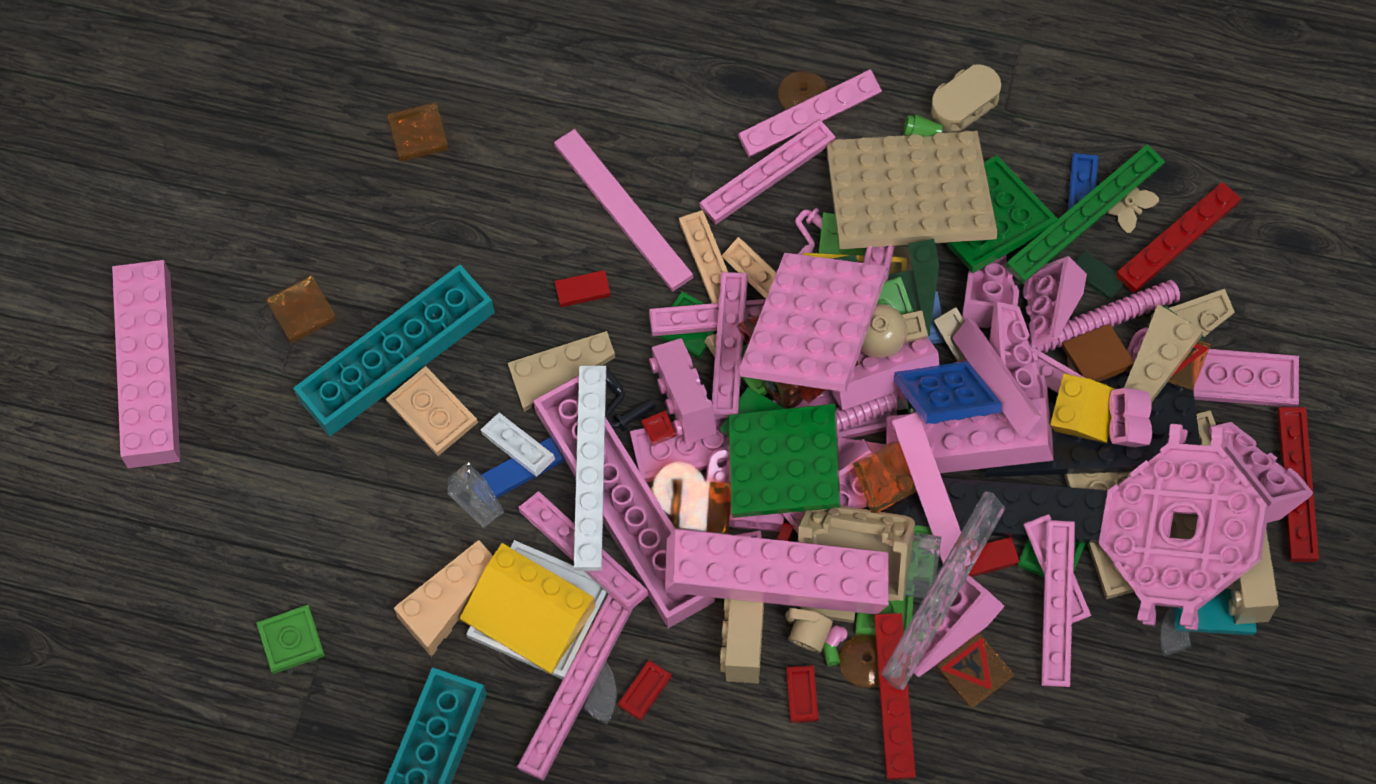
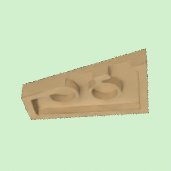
M1225 289L1167 309L1203 330V335L1199 341L1235 313Z

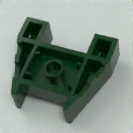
M934 239L909 243L908 247L913 270L889 274L888 280L901 276L913 312L921 310L923 312L928 336H930L939 269ZM856 254L833 258L836 260L858 262Z

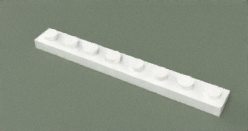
M579 366L574 571H602L606 366Z

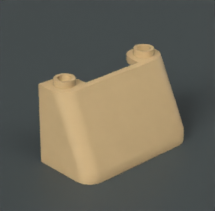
M846 506L805 512L799 525L798 543L888 552V600L903 601L906 593L914 538L915 521L912 518L904 515Z

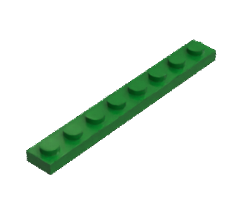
M1147 144L1062 215L1057 223L1049 226L1012 257L1005 267L1023 285L1159 170L1165 161Z

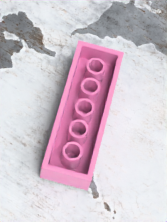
M1046 398L1030 399L1042 417L1026 437L1020 436L1002 410L1001 413L989 414L988 416L943 421L937 424H926L920 416L940 473L1053 461L1052 427L1050 425L1051 412ZM909 414L886 417L887 464L892 476L911 475L892 420Z

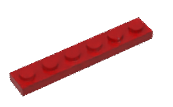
M1222 182L1117 271L1116 278L1135 294L1235 208L1242 198Z
M1279 407L1277 414L1282 467L1286 470L1291 468L1298 473L1313 492L1306 407ZM1312 494L1311 497L1286 515L1290 562H1317L1319 559L1314 494Z
M902 613L875 614L874 628L886 779H915Z

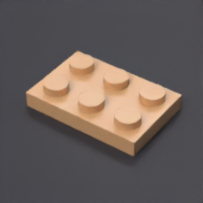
M426 366L386 398L390 407L437 456L478 423L477 418Z

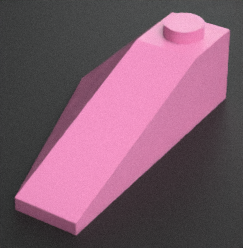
M864 439L839 457L841 506L859 509L871 508L879 505L900 490L880 459ZM806 511L782 513L788 522L794 526L795 531L799 533V525Z

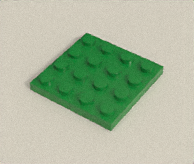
M998 155L984 162L996 222L997 239L945 242L972 273L1033 240L1049 226L1058 222L1057 217Z
M835 404L729 415L731 514L733 518L841 508L837 412Z

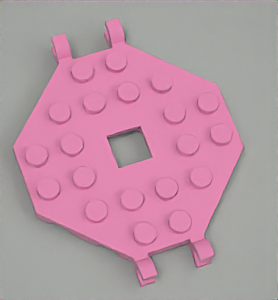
M1171 424L1169 442L1160 449L1161 452L1149 462L1146 460L1130 473L1131 476L1121 484H1116L1108 490L1099 544L1141 600L1137 620L1143 621L1144 625L1155 626V605L1183 608L1180 625L1185 626L1187 630L1197 631L1199 621L1198 609L1261 561L1269 506L1225 452L1224 448L1228 444L1230 434L1225 432L1224 428L1212 427L1211 445L1203 446L1184 444L1188 431L1182 429V425ZM1174 513L1198 515L1195 536L1192 539L1169 538Z

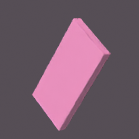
M1196 349L1195 351H1192L1191 356H1192L1194 353H1196L1198 350ZM1208 349L1191 362L1195 400L1281 407H1298L1299 356Z

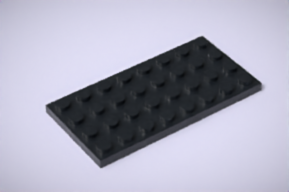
M1177 372L1173 375L1151 403L1149 420L1152 426V438L1150 445L1130 447L1113 444L1110 434L1108 442L1104 443L1055 432L1052 428L1053 461L985 468V477L1132 472L1146 460L1149 462L1161 452V448L1168 444L1171 424L1182 425V429L1188 431L1184 444L1200 445L1191 372ZM1118 374L1099 383L1114 389H1121L1125 387L1129 374ZM1047 388L1052 420L1058 394Z

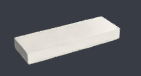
M498 413L480 429L483 436L536 477L555 460L554 454L501 413Z

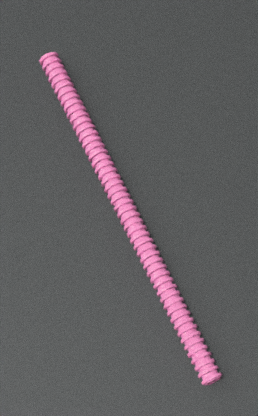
M1168 280L1166 284L1160 283L1159 286H1152L1151 289L1147 288L1144 292L1139 291L1137 295L1131 294L1130 298L1124 297L1122 300H1116L1115 303H1109L1108 306H1101V309L1095 308L1093 312L1087 311L1086 315L1084 313L1080 314L1079 318L1074 316L1071 320L1068 319L1055 341L1034 347L1031 334H1029L1030 336L1027 340L1030 348L1033 347L1042 353H1047L1048 349L1054 350L1056 346L1062 347V342L1107 324L1113 327L1114 323L1119 325L1122 321L1127 322L1129 318H1136V315L1142 316L1143 313L1147 314L1151 310L1155 311L1158 304L1164 307L1165 304L1170 305L1172 302H1178L1180 300V291L1174 281ZM900 390L843 411L836 408L837 434L839 430L846 431V427L853 428L854 424L861 425L862 421L865 423L869 422V418L874 420L877 415L882 417L885 412L889 414L892 412V409L897 411V399L906 398Z

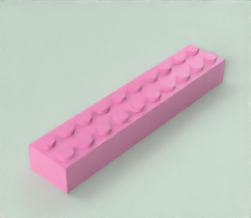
M579 376L533 400L537 416L575 478L577 469ZM605 417L603 523L638 581L648 590V597L667 628H670L714 603L715 597L665 592L667 538L675 528Z

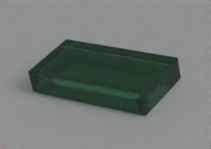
M1084 251L1075 262L1087 273L1085 284L1110 302L1124 287V284L1116 277L1117 272L1088 252Z

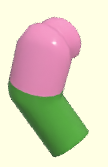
M835 625L829 631L823 646L827 666H834L840 663L836 647L840 641H844L847 638L848 633L845 627Z

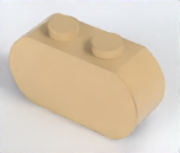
M972 65L966 71L964 69L959 71L949 83L941 84L933 95L931 108L933 122L942 124V130L945 132H961L990 111L999 101L1001 80L998 74L990 67Z

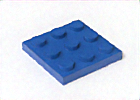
M968 361L894 373V382L926 424H937L943 421L963 420L969 417L1001 413V401Z

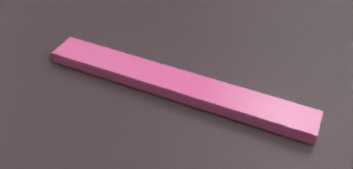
M575 129L554 142L556 149L672 292L693 279L692 272Z
M610 594L605 599L518 765L520 771L544 781L633 610L631 609L628 612Z

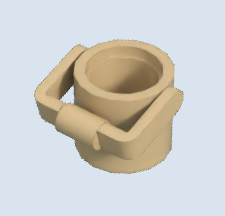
M790 608L786 612V620L789 624L793 625L788 640L809 651L821 653L833 622L815 611Z

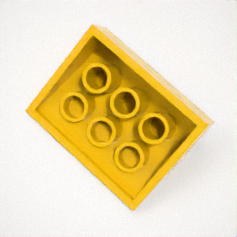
M502 543L487 564L460 616V620L552 675L595 610L596 605L594 597Z

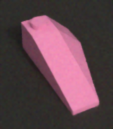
M1007 255L975 273L968 270L962 313L964 321L968 318L975 321L978 327L989 328L992 326L994 303L1002 302L1018 306L1019 290L1017 285L1014 284L1013 274L1005 267Z
M1069 256L1046 264L1024 284L1023 294L1028 302L1026 312L1030 315L1031 319L1029 329L1034 347L1057 340L1084 293L1087 273Z
M1002 302L994 303L990 334L991 346L1029 399L1046 398L1048 403L1047 382L1045 376L1039 373L1036 364L1038 361L1037 354L1031 351L1027 340L1030 335L1020 307Z
M1229 422L1210 427V434H1212V427H1222L1225 429V432L1230 434L1228 444L1224 450L1269 506L1267 523L1282 519L1312 496V490L1298 473L1291 468L1288 470L1284 469L1276 462L1277 457L1271 452L1267 455L1257 448L1256 441L1235 424Z
M957 565L938 586L935 592L937 598L932 608H927L924 614L926 620L921 630L915 632L905 651L906 666L918 677L985 629L1005 607L989 591Z

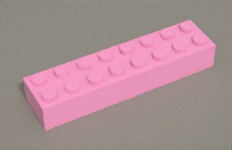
M164 260L112 266L121 458L127 468L180 462L171 276Z
M675 529L667 538L665 592L879 614L888 606V552Z

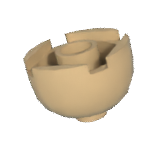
M877 304L861 351L867 356L877 359L879 357L889 358L903 348L907 338V325L904 317L896 308L887 304Z

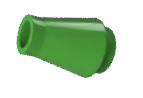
M917 114L913 116L908 115L906 118L904 135L918 134L926 137L942 132V124Z

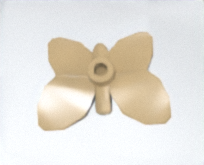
M1136 188L1108 213L1118 216V223L1126 233H1131L1137 221L1135 212L1140 215L1142 213L1140 208L1154 207L1159 202V197L1153 192L1147 190L1139 191Z

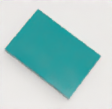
M1225 588L1198 609L1199 621L1197 631L1187 630L1185 626H1181L1180 619L1183 608L1173 607L1175 631L1254 635L1257 633L1256 623L1235 624L1234 616H1231L1229 613L1228 603L1229 599H1232L1230 589Z

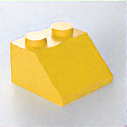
M1063 374L1050 424L1055 432L1107 443L1112 419L1109 409V398L1111 391L1116 389L1091 379Z

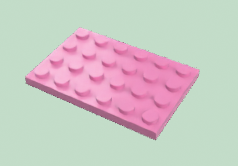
M784 253L739 367L740 376L846 392L888 275L887 266Z

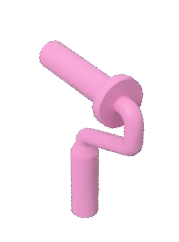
M815 208L813 211L803 210L795 219L796 225L809 243L798 253L799 255L813 252L814 240L801 221L808 216L806 223L811 224L813 222L821 229L823 217L819 215L820 210L818 208Z

